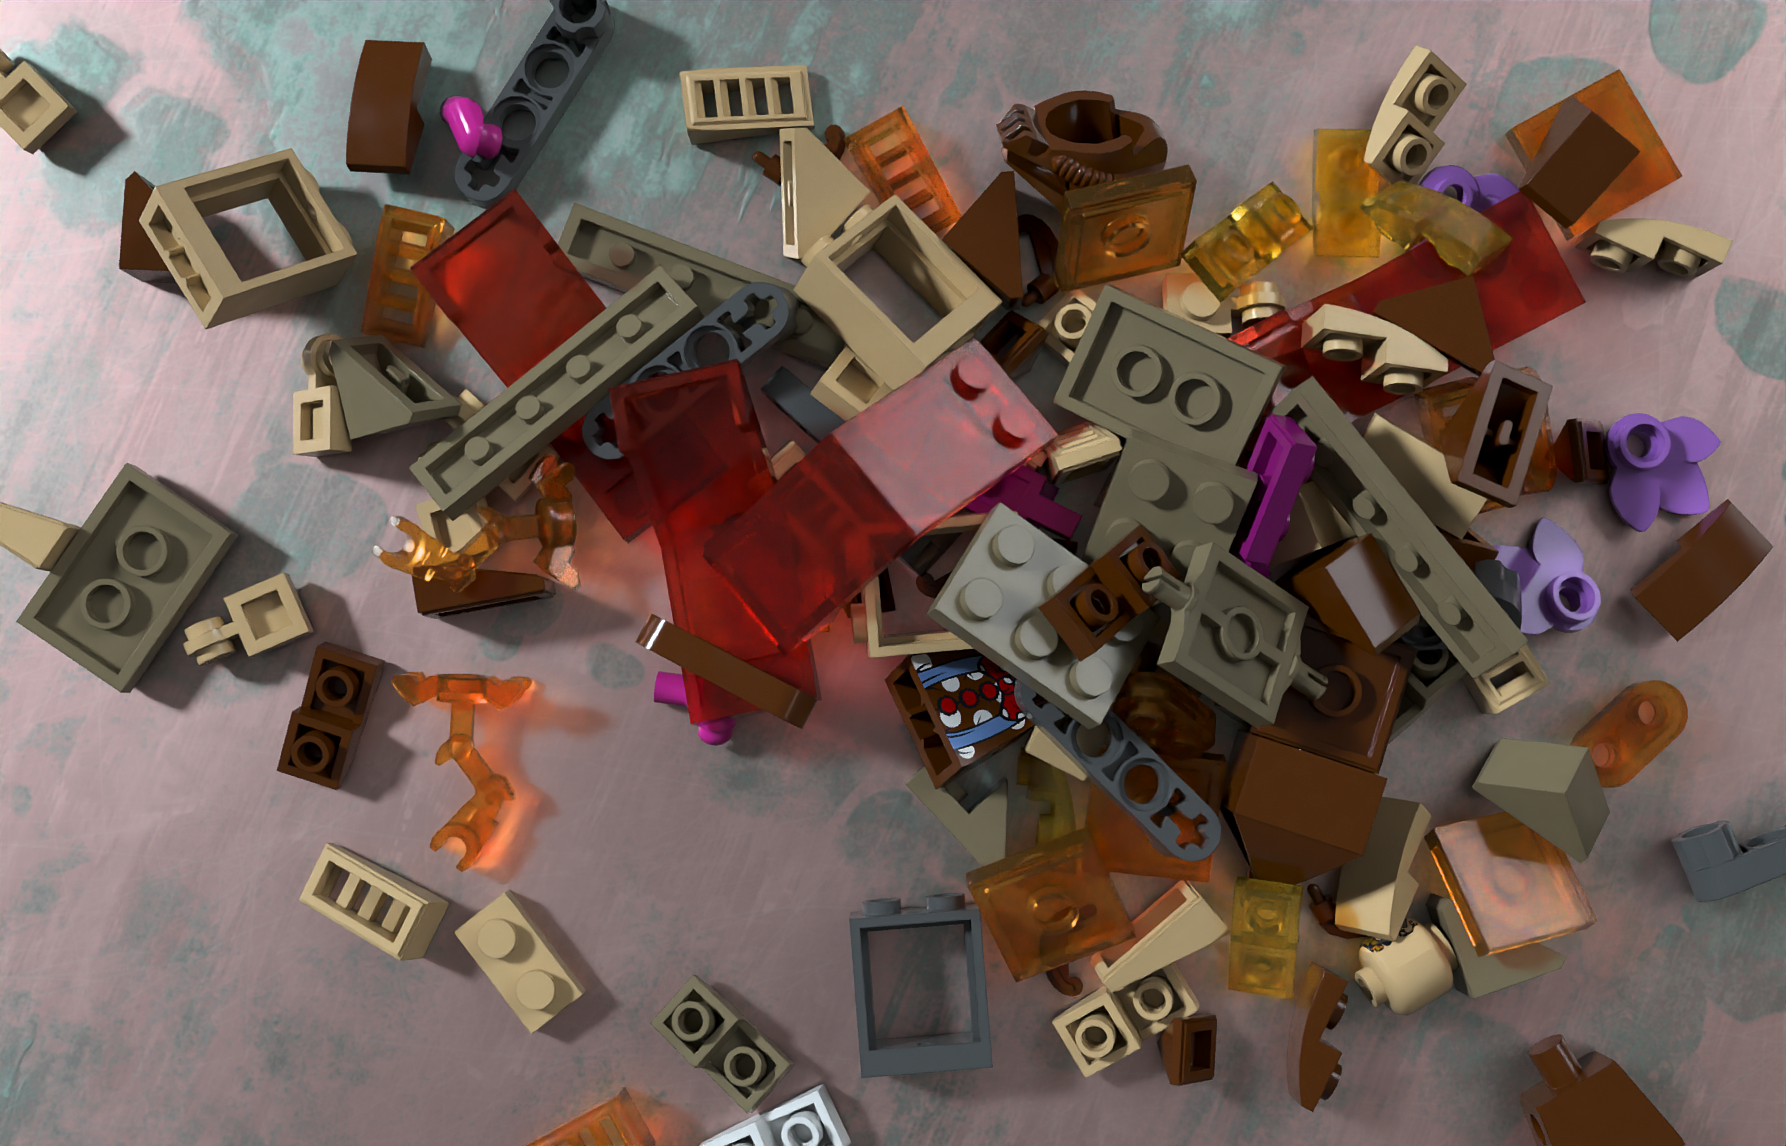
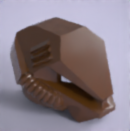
M1071 91L1047 99L1035 105L1033 109L1023 104H1014L1001 120V123L996 124L1003 146L1001 153L1005 163L1060 212L1080 216L1126 204L1154 192L1166 164L1168 147L1159 125L1146 115L1115 109L1113 96L1101 92Z

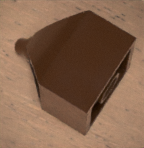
M1238 729L1215 802L1248 865L1246 871L1248 881L1241 893L1243 900L1253 907L1263 906L1270 893L1302 883L1363 856L1388 778Z

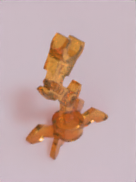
M549 453L545 454L536 463L528 477L543 497L536 502L535 514L505 517L501 512L493 508L480 506L476 509V512L485 522V526L458 551L452 552L443 543L427 534L409 519L393 515L389 522L405 532V546L398 552H388L384 548L375 545L372 553L386 566L428 582L431 577L450 581V590L454 593H460L476 579L477 568L502 543L512 540L539 538L543 547L533 562L541 571L569 588L577 590L581 586L579 570L570 566L575 553L574 543L577 536V522L572 505V494L565 486L574 480L575 467L569 462L559 465L557 457Z
M418 671L397 675L392 678V685L401 697L412 706L423 704L436 696V701L452 703L450 736L437 751L435 764L440 766L453 758L474 786L475 795L435 833L431 839L430 848L436 852L447 842L448 838L457 837L461 839L466 846V853L456 868L463 872L474 865L480 858L482 851L499 825L496 818L503 801H513L516 799L515 790L507 777L495 774L474 747L475 706L478 703L489 702L500 711L505 707L508 708L527 692L532 685V679L527 676H512L510 679L502 681L496 676L442 673L426 678L424 672Z

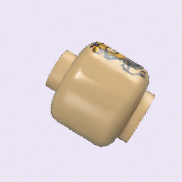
M1405 918L1395 942L1369 937L1361 943L1359 961L1362 969L1355 973V979L1366 999L1374 1007L1384 1003L1394 1013L1407 1016L1432 1003L1451 990L1454 980L1452 970L1457 968L1458 962L1449 942L1432 923L1422 925L1414 919Z

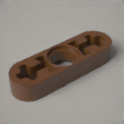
M650 613L636 640V643L800 729H803L818 700Z

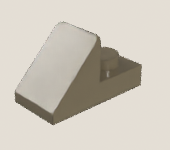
M925 765L919 768L905 782V785L989 875L996 880L1005 871L1008 779L1002 777L970 809L966 810L960 802L968 793L956 780L942 788L935 789Z

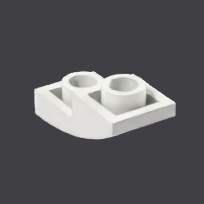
M822 1084L734 1125L702 1142L699 1146H849L851 1140L825 1084Z

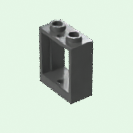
M965 893L926 896V907L901 908L900 898L862 901L863 912L850 913L849 922L861 1078L993 1068L980 908L978 903H965ZM963 924L972 1032L876 1039L868 932Z

